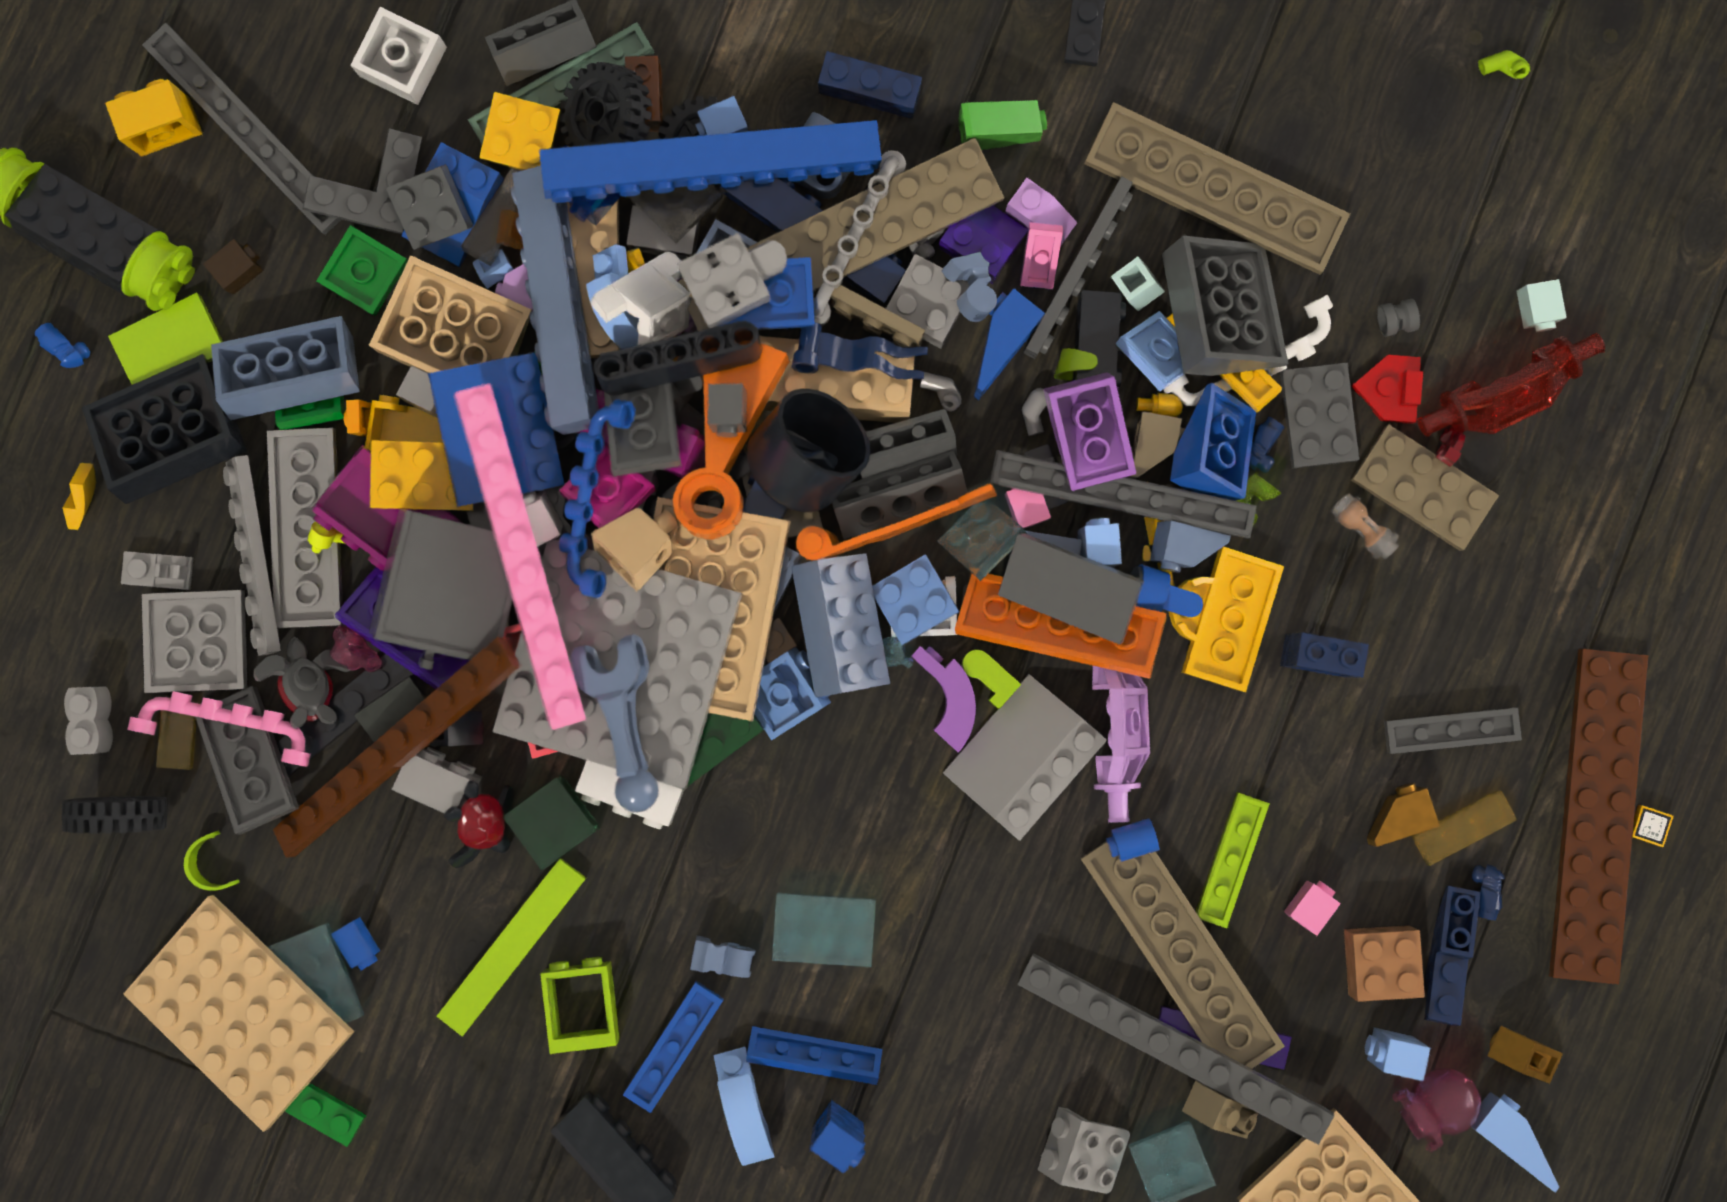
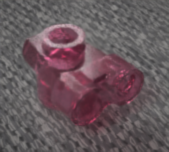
M339 626L334 630L333 638L335 644L330 651V655L336 662L347 666L349 670H357L363 667L367 672H374L381 667L382 660L376 651L368 646L363 637L345 626Z

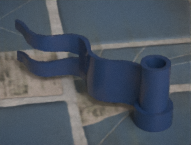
M815 322V327H801L798 350L794 352L792 368L795 371L813 374L818 371L819 365H825L845 372H855L869 368L880 370L896 379H924L925 372L896 367L882 356L875 354V352H882L894 358H910L918 355H927L928 347L904 348L896 346L884 338L873 336L860 340H848L833 334L822 333V326Z

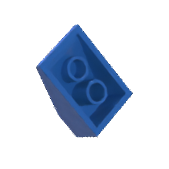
M441 142L425 172L444 164L447 165L473 227L425 245L422 248L461 267L506 181L499 172ZM403 230L402 237L409 240L405 230Z
M1014 288L1008 296L1002 292L997 298L995 308L989 313L992 318L988 326L974 397L980 400L1039 326L1045 315L1041 309Z
M1213 383L1207 384L1174 451L1170 481L1191 492L1233 501L1245 498L1256 411Z

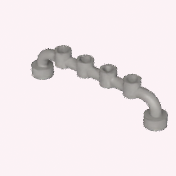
M887 151L881 156L879 173L870 179L868 195L863 204L854 210L853 224L848 234L840 238L838 253L832 265L827 266L823 271V283L816 297L813 298L814 320L821 326L825 325L830 319L831 309L828 301L834 289L842 284L843 271L849 259L856 256L858 242L864 230L872 225L873 212L879 201L886 197L890 179L905 171V158L898 151ZM880 183L885 189L881 192H876L872 186ZM860 213H866L869 216V220L861 222L857 216ZM844 243H851L854 249L846 252L842 249V245ZM834 272L838 274L839 279L831 282L826 276Z

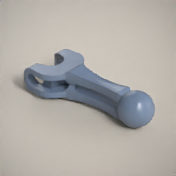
M636 634L623 637L617 645L618 663L612 671L602 666L597 651L593 647L587 645L577 646L571 653L575 683L581 691L598 700L611 733L616 757V774L619 777L615 784L616 800L627 811H646L656 802L659 787L655 777L647 771L649 767L642 751L637 729L636 690L646 680L649 672V662L643 641Z

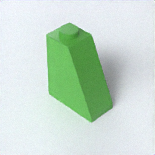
M1038 100L962 103L960 107L958 125L961 143L963 144L976 138L981 150L1040 141L1043 133L1042 130H1047L1046 114L1044 110H1039Z

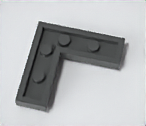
M389 128L375 192L310 175L302 210L402 234L403 226L386 188L414 177L422 137Z

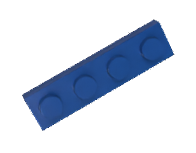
M696 981L623 1096L651 1113L724 998Z
M752 1026L746 1062L877 1085L883 1049Z

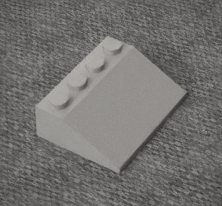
M1030 674L1025 677L1020 683L1021 686L991 716L943 772L946 777L1019 841L1107 741L1098 731Z

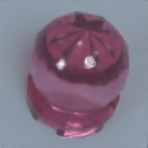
M1438 1068L1427 1072L1424 1075V1080L1417 1082L1414 1093L1403 1087L1392 1094L1393 1100L1395 1102L1401 1101L1404 1106L1403 1109L1399 1110V1113L1417 1140L1422 1137L1427 1140L1429 1144L1425 1148L1430 1153L1443 1146L1442 1134L1455 1136L1468 1131L1476 1123L1481 1111V1096L1475 1083L1466 1074L1453 1068Z

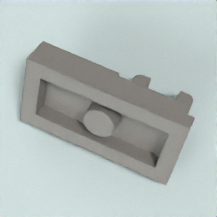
M124 551L121 584L191 590L194 558Z

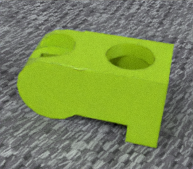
M973 650L964 655L961 664L967 676L978 679L993 692L988 701L997 709H1000L1021 684L984 651Z

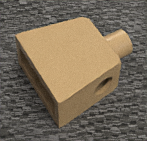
M636 508L595 530L592 533L594 550L637 592L670 557L672 553L671 539L667 534L676 528L678 524L667 510H664L652 520L642 509Z

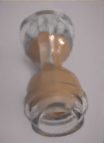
M1348 492L1331 508L1330 512L1335 516L1334 520L1337 523L1340 522L1345 528L1359 533L1364 538L1365 546L1372 553L1371 556L1374 559L1380 556L1384 559L1388 558L1399 546L1396 543L1399 535L1392 533L1385 526H1378L1368 516L1367 508L1360 502L1361 499L1358 496L1353 497Z

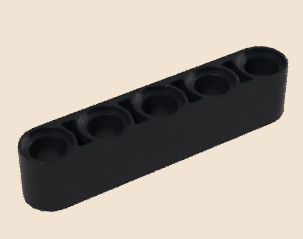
M739 321L605 353L596 359L594 371L602 390L606 394L612 396L622 395L751 364L760 358L762 345L756 326L748 321ZM744 340L751 341L747 345H739ZM711 348L718 349L713 353H706V351ZM678 356H685L680 361H672ZM652 364L646 369H639L642 365ZM611 372H618L615 376L606 377Z

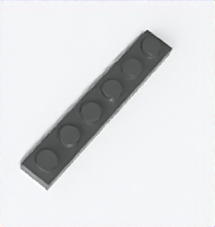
M1121 176L1027 345L1024 354L1033 359L1037 357L1039 351L1046 354L1055 338L1049 334L1055 323L1060 326L1062 325L1070 311V308L1065 306L1070 295L1078 296L1086 282L1081 275L1086 266L1093 269L1102 251L1097 249L1101 239L1109 240L1118 224L1112 219L1118 209L1123 212L1126 210L1133 197V194L1128 192L1133 183L1132 181Z

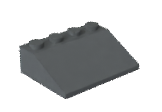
M1183 235L1162 253L1184 374L1214 376L1284 367L1289 364L1266 249L1256 243Z

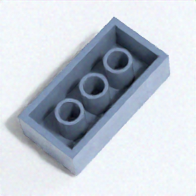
M342 316L211 344L216 401L230 420L360 392L354 340Z
M867 554L819 559L791 566L815 698L890 684Z

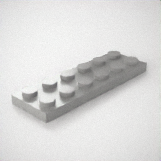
M314 428L267 431L273 605L277 628L344 625L335 618V613L343 605L340 543H332L330 548L322 549L320 553H314L312 545L307 540L311 526L315 522L313 518L316 514L312 511V506L338 475L336 429Z

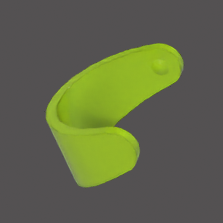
M1062 349L1054 378L1065 381L1072 380L1073 371L1092 370L1097 366L1098 359L1096 355L1076 349Z
M219 830L197 839L189 847L184 858V870L189 881L195 886L208 891L221 890L240 883L239 879L224 885L213 884L207 881L198 870V850L206 840L219 835Z

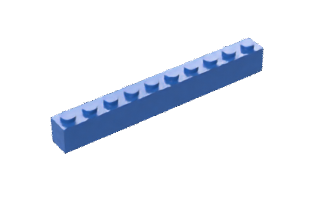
M877 120L539 150L545 199H552V202L556 203L569 202L572 200V197L586 196L587 199L597 200L605 198L606 194L620 193L621 196L630 197L639 195L642 190H654L655 193L663 194L674 191L676 187H687L688 190L695 191L706 189L709 184L720 183L722 187H736L741 185L742 181L753 180L755 184H769L774 182L775 178L788 177L789 181H802L807 179L808 175L821 174L822 178H835L840 176L841 172L854 171L855 175H868L873 173L874 169L879 168L882 160Z

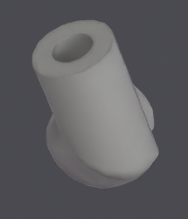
M1042 388L1033 390L1022 406V414L1028 436L1044 432L1040 414L1047 404Z

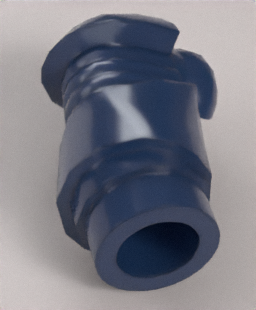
M1268 417L1265 422L1258 425L1254 435L1249 465L1254 471L1258 468L1261 472L1267 473L1275 463L1274 458L1267 454L1285 427L1272 417Z
M1489 864L1486 867L1476 865L1473 870L1472 880L1476 883H1482L1478 916L1489 920H1497L1500 909H1502L1501 883L1505 877L1500 870Z

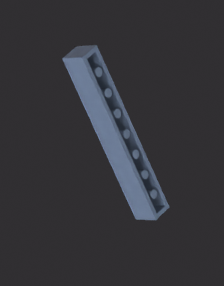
M541 166L512 173L514 186L511 187V194L519 217L516 218V227L520 236H522L524 247L520 253L528 274V280L525 281L526 291L532 300L533 311L530 312V320L537 333L538 343L535 344V353L542 366L543 375H540V385L542 391L546 394L548 406L545 407V418L552 429L566 435L589 429L591 419L599 410L567 202L556 203L552 202V199H545Z

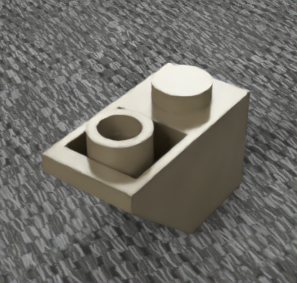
M1195 1081L1182 1109V1112L1211 1129L1246 1139L1257 1123V1112L1199 1081Z

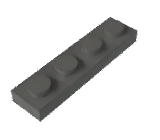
M1518 707L1384 721L1387 754L1522 740Z

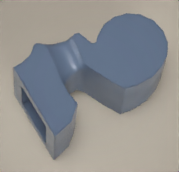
M981 252L953 258L942 269V273L948 280L952 282L965 280L968 282L969 287L957 300V306L962 315L972 322L984 320L997 303L994 290L987 286L991 281L988 273L989 262L983 258Z
M696 935L690 970L700 972L715 971L719 975L726 974L743 978L751 977L750 967L752 957L755 956V949L731 942L714 945L710 941L711 939Z

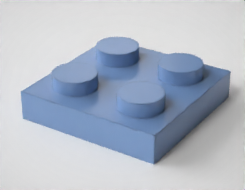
M926 554L873 585L875 600L901 645H905L960 612Z

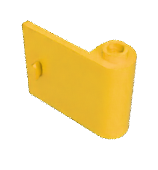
M379 395V401L372 400L365 447L370 451L371 440L443 442L438 418L416 407L399 405L400 398Z

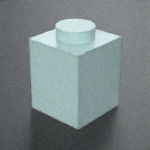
M1138 256L1111 276L1127 301L1137 311L1165 292L1148 266Z
M1559 279L1528 284L1517 290L1524 329L1535 327L1536 332L1552 330L1556 328L1557 322L1566 318Z

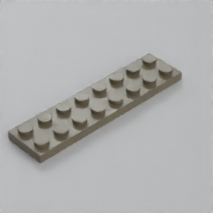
M1114 102L1084 163L1117 180H1120L1121 176L1133 182L1132 187L1242 239L1256 243L1264 249L1319 275L1323 273L1350 216V213Z
M1105 841L1080 858L1202 1043L1251 1069L1285 1047L1156 852L1120 862L1118 856H1111L1107 841Z

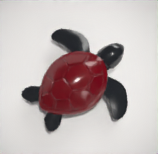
M470 780L464 790L467 801L462 808L452 806L445 811L444 817L451 822L458 821L459 839L465 844L448 860L451 866L460 868L467 865L477 857L482 849L490 848L498 853H506L509 850L511 842L504 832L505 818L510 812L514 798V789L511 786L505 785L497 800L491 795L479 794L478 783Z

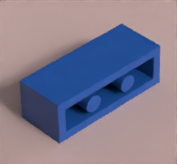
M831 1100L812 1127L810 1150L843 1173H845L849 1166L855 1168L866 1151L863 1149L865 1146L864 1122Z

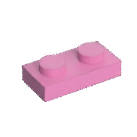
M1029 223L1020 286L1053 289L1063 235L1062 225Z

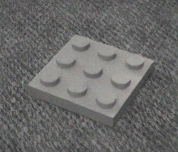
M245 590L142 594L144 693L248 688Z

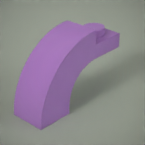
M919 646L911 657L939 682L945 694V711L940 722L933 730L959 753L967 742L975 721L976 703L973 687L966 672L955 659H952L944 668L940 664L944 659L933 648L929 646L924 650Z

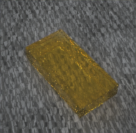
M161 710L156 767L193 769L197 724L195 716Z

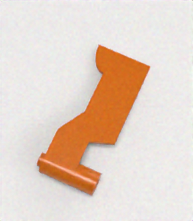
M988 484L954 501L842 543L839 542L838 537L834 533L817 526H809L799 533L796 541L797 549L804 558L813 561L834 558L858 547L884 541L997 496V493L992 484Z

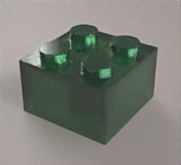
M563 775L553 779L503 816L541 870L549 867L601 829Z

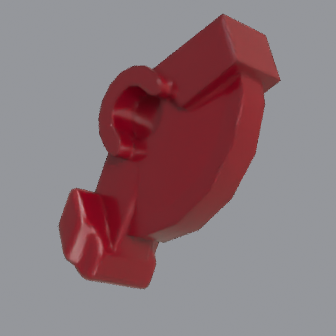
M1453 427L1445 429L1439 439L1442 445L1434 457L1451 467L1462 454L1460 450L1465 442V434Z

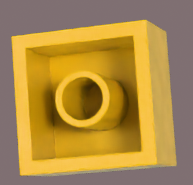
M159 79L151 81L144 89L136 92H121L115 96L114 100L106 102L119 141L140 156H145L203 134L190 98L169 80Z
M494 92L479 158L522 171L541 166L539 150L553 149L561 114L560 109Z

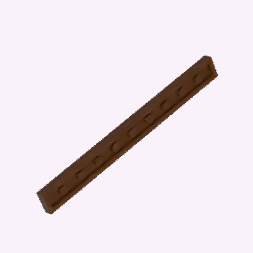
M502 637L494 639L300 805L299 809L293 811L279 823L273 831L285 857H296L521 667L507 639Z

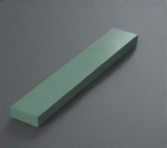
M636 22L596 45L597 48L573 58L509 96L558 109L561 106V101L567 102L568 97L563 95L566 88H573L569 81L572 77H579L577 72L581 68L587 69L586 65L590 63L596 64L597 62L612 63L625 67V57L650 56L654 54V50ZM491 106L468 119L482 144Z

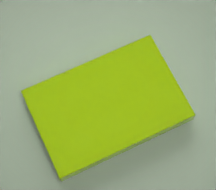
M198 293L173 304L168 310L162 309L108 336L132 385L201 354H204L209 363L213 361L211 344L223 342L201 295Z

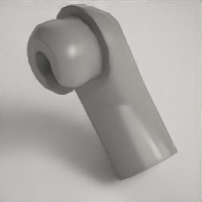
M925 372L920 388L936 391L942 407L946 408V411H955L961 404V394L955 382L951 378Z

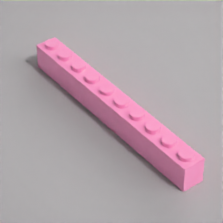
M487 384L456 392L454 398L548 725L554 730L584 721L586 718L491 385Z

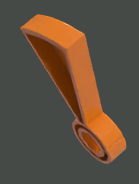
M744 340L739 345H747L751 341ZM761 344L762 354L756 362L704 375L706 468L697 469L687 474L679 482L673 496V507L675 508L676 517L693 536L709 540L718 539L721 536L724 537L731 533L742 519L743 497L740 489L728 474L790 362L785 352ZM711 348L707 350L706 353H713L718 349ZM709 384L744 385L747 391L746 432H737L736 437L717 436V433L711 431L708 426ZM706 491H716L724 497V507L721 513L711 519L698 517L694 511V503L697 497Z

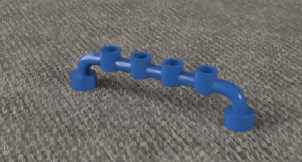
M614 400L610 406H605L598 410L591 419L588 433L581 432L576 439V448L579 452L584 453L583 465L575 466L570 474L571 484L579 486L577 500L570 499L566 503L565 516L567 519L573 520L571 533H564L561 536L559 549L561 552L567 553L566 561L569 578L575 585L580 586V591L583 595L599 598L604 593L607 582L606 575L603 571L587 569L583 573L580 569L581 556L586 552L588 545L585 530L587 522L590 521L593 515V506L590 503L592 489L596 487L599 480L596 465L598 455L604 449L602 429L608 420L613 427L628 429L632 425L635 417V408L633 403L629 401Z

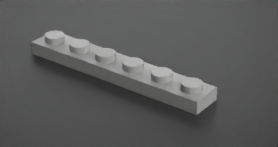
M248 455L235 456L225 462L223 478L226 486H230L232 499L229 500V513L231 518H235L237 531L234 533V543L237 551L241 552L240 578L243 584L246 583L248 596L245 598V609L248 616L252 617L253 629L250 632L253 648L257 649L258 656L268 655L281 651L249 459Z

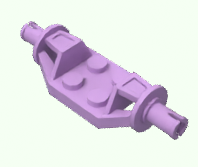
M1093 666V690L1109 689L1110 696L1107 698L1106 706L1107 712L1111 717L1108 744L1112 749V755L1096 756L1098 784H1094V789L1108 792V822H1129L1128 792L1131 789L1141 788V783L1135 782L1150 755L1148 689L1140 676Z

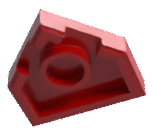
M1387 355L1352 384L1351 387L1372 408L1373 413L1380 421L1414 424L1417 419V406L1421 405L1423 371H1420L1421 357Z

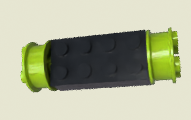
M18 148L0 149V216L6 226L13 228L17 234L124 296L134 297L137 295L144 299L147 307L153 311L160 309L168 310L173 305L182 285L188 284L195 273V268L191 266L193 253L188 246L172 244L165 233L42 162L33 163L29 161L22 150Z

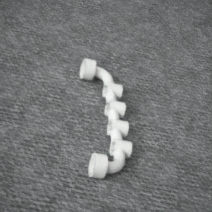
M1328 295L1304 306L1309 319L1316 316L1318 326L1313 332L1285 346L1288 359L1296 356L1297 360L1301 361L1315 354L1316 351L1313 346L1320 343L1328 335L1331 327L1328 309L1333 307ZM1287 365L1264 370L1272 376L1286 369ZM1184 374L1163 389L1166 394L1172 392L1186 406H1197L1205 388L1197 393L1187 392L1184 385L1189 383ZM1223 379L1213 383L1225 392L1233 389Z

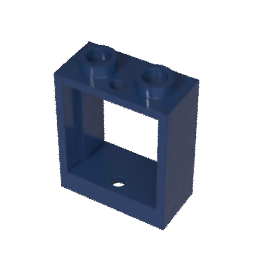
M1302 632L1285 634L1280 666L1344 678H1363L1369 644Z

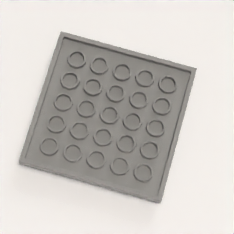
M551 539L547 541L541 564L571 669V653L577 646L587 645L593 647L597 651L602 666L612 671L618 663L617 645L619 641L631 634H636L642 639L649 662V672L646 680L636 690V719L642 751L649 767L647 771L658 782L686 789L742 593L660 569L636 592L596 551L587 549L584 555L581 556V571L583 573L587 569L603 571L607 582L605 591L599 598L585 596L581 593L580 586L575 585L569 578L566 561L567 553L560 551L559 540ZM521 631L515 652L521 667L508 677L493 732L616 769L612 737L600 704L596 698L581 691L577 685L586 720L554 730L550 728Z

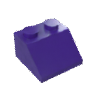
M992 205L949 226L940 239L939 249L952 258L981 252L983 258L989 262L988 273L991 277L990 283L993 284L1027 234L1028 228Z

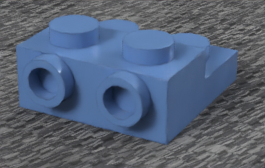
M797 647L763 667L755 715L771 740L831 703L828 696L815 698L808 655L805 651L799 652Z

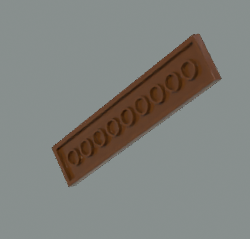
M1578 649L1549 976L1552 978L1619 985L1649 655Z

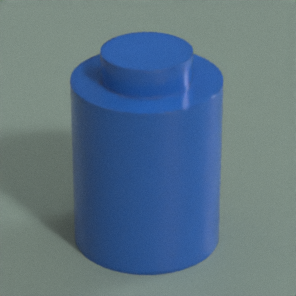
M1150 818L1112 829V837L1106 838L1111 856H1118L1120 862L1160 850Z
M361 917L331 934L351 969L358 966L361 971L378 961L375 954L381 950Z

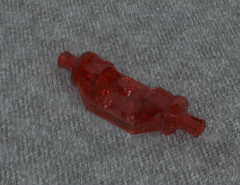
M1594 333L1575 344H1572L1564 336L1557 337L1552 344L1532 351V362L1510 376L1498 378L1486 387H1482L1472 380L1452 392L1447 390L1441 393L1440 401L1442 407L1423 417L1417 418L1418 426L1426 437L1449 425L1456 432L1465 433L1469 430L1495 434L1551 407L1569 378L1577 379L1582 376L1583 367L1581 362L1605 352L1604 341L1598 333ZM1475 409L1477 415H1466L1465 411Z

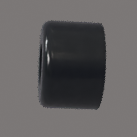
M806 388L796 389L784 396L753 432L747 445L748 466L757 484L774 501L799 512H816L828 507L865 469L870 458V444L867 434L852 411L836 398L824 392Z

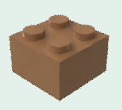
M1410 925L1344 929L1348 995L1358 1002L1425 997L1420 930Z

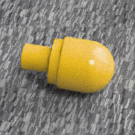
M1157 393L1152 394L1151 399L1137 398L1136 411H1146L1165 416L1178 417L1183 409L1182 401L1174 394Z

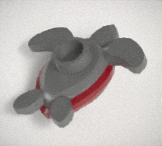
M294 637L286 647L287 658L290 662L281 656L271 655L261 661L254 669V679L256 681H262L272 675H278V691L283 702L293 712L290 717V724L296 729L303 726L306 721L313 722L318 718L322 723L334 724L336 722L337 716L335 711L328 707L332 697L333 685L330 675L326 670L335 669L349 672L352 669V662L344 654L331 649L324 650L315 659L309 660L307 659L308 650L305 644Z

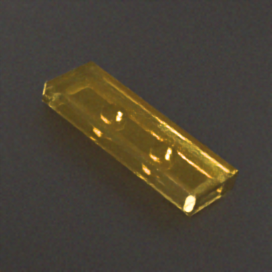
M1497 790L1438 821L1440 827L1412 835V838L1426 864L1431 866L1517 819L1503 792Z

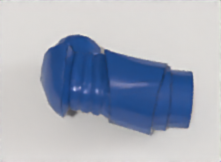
M45 323L35 331V336L38 338L40 346L61 361V367H79L84 365L83 359H87L90 356V350L84 342H77L72 346L69 340L52 323Z

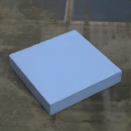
M1160 311L1121 336L1115 343L1160 392L1184 375L1176 329Z

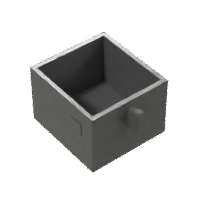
M399 509L369 633L374 639L422 649L423 654L418 662V665L422 668L433 669L435 652L471 660L497 637L503 638L512 603L511 592L494 533L491 530Z

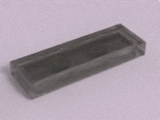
M514 168L510 169L461 245L462 251L489 266L492 265L516 227V218L519 217L517 205L514 203L511 194V187L514 186L512 173L519 172Z

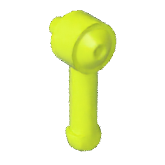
M316 521L312 524L307 537L314 553H320L322 549L330 548L332 543H344L341 540L342 533L334 527L329 531Z

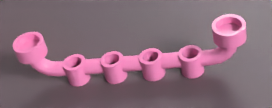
M175 691L172 692L171 698L155 697L148 700L142 706L137 718L130 717L127 728L130 731L155 735L157 722L151 721L152 716L158 710H166L287 735L291 738L292 747L291 749L284 748L281 762L308 767L311 756L310 753H305L306 740L300 728L294 729L290 722L283 721L285 714L264 710L263 716L253 715L254 708L234 704L232 710L223 709L222 701L204 697L202 704L191 702L192 695Z

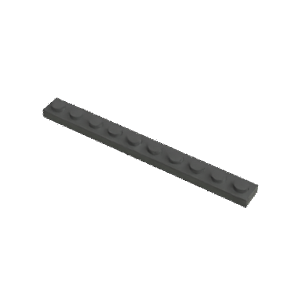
M1034 953L1017 984L1317 1145L1320 1144L1334 1118V1112Z

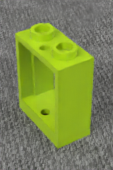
M602 957L583 959L582 965L569 966V961L550 963L549 969H545L541 973L550 1054L617 1046L620 1041L611 961L602 962ZM601 973L607 1028L561 1034L555 979Z

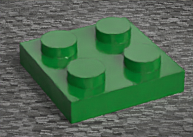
M350 225L318 277L317 282L376 317L402 274L408 260Z

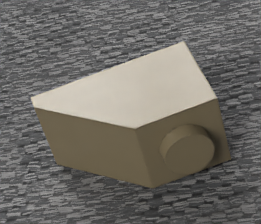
M1142 412L1138 415L1132 449L1136 474L1127 478L1137 479L1174 453L1185 431V428L1181 427L1182 418Z

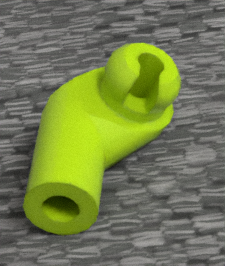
M1509 50L1496 53L1478 61L1479 70L1482 75L1499 70L1512 78L1523 79L1530 72V66L1527 61Z

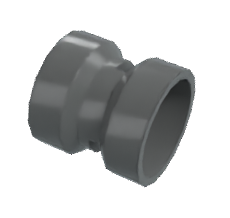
M1414 299L1402 300L1398 305L1386 303L1378 306V324L1384 337L1396 335L1398 331L1402 330L1407 333L1419 330L1420 315Z

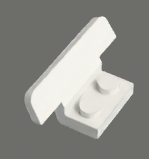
M671 252L659 255L596 292L591 299L592 307L606 323L625 311L639 318L637 325L638 345L676 336L689 327V311L687 308L690 304V292L677 282L678 279L682 278L677 263L681 262V260Z

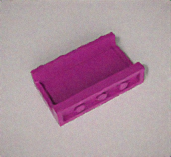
M362 445L312 506V511L316 514L313 519L329 531L334 527L343 534L341 540L355 551L362 548L370 554L368 560L378 569L384 571L399 509L369 507L371 451ZM404 509L465 524L448 510Z

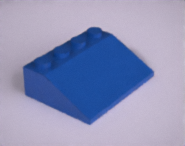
M536 353L507 357L428 374L457 507L483 502L484 499L454 394L487 384L491 385L521 494L564 485L553 429L548 425L545 418V407L548 406L546 396L540 385L541 373Z

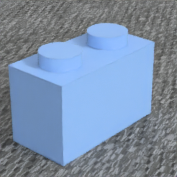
M1109 518L1091 519L1089 522H1086V526L1078 530V539L1082 540L1081 556L1109 567L1122 564L1119 523L1110 524Z
M1374 1027L1373 1034L1367 1037L1365 1044V1054L1368 1055L1367 1060L1385 1073L1420 1081L1424 1080L1430 1047L1413 1036Z

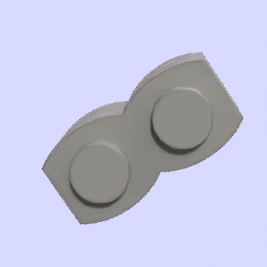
M68 688L64 707L67 718L70 721L66 729V745L69 753L77 755L109 752L113 742V732L108 721L112 707L108 688Z

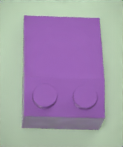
M1105 372L1043 389L1050 421L1071 491L1136 474L1116 381L1113 375Z

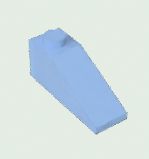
M1490 1092L1467 1121V1124L1556 1193L1559 1185L1527 1119L1517 1112L1521 1106L1505 1094L1499 1098Z

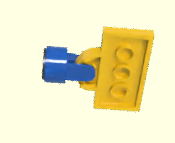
M1223 546L1218 550L1210 578L1195 577L1185 580L1178 587L1170 585V574L1143 564L1135 567L1130 575L1144 580L1136 606L1159 612L1162 609L1169 611L1173 627L1181 636L1191 641L1181 673L1246 692L1284 566Z

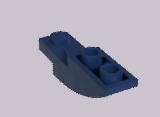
M1446 886L1433 932L1424 988H1428L1424 1020L1461 1026L1468 961L1473 958L1481 892Z

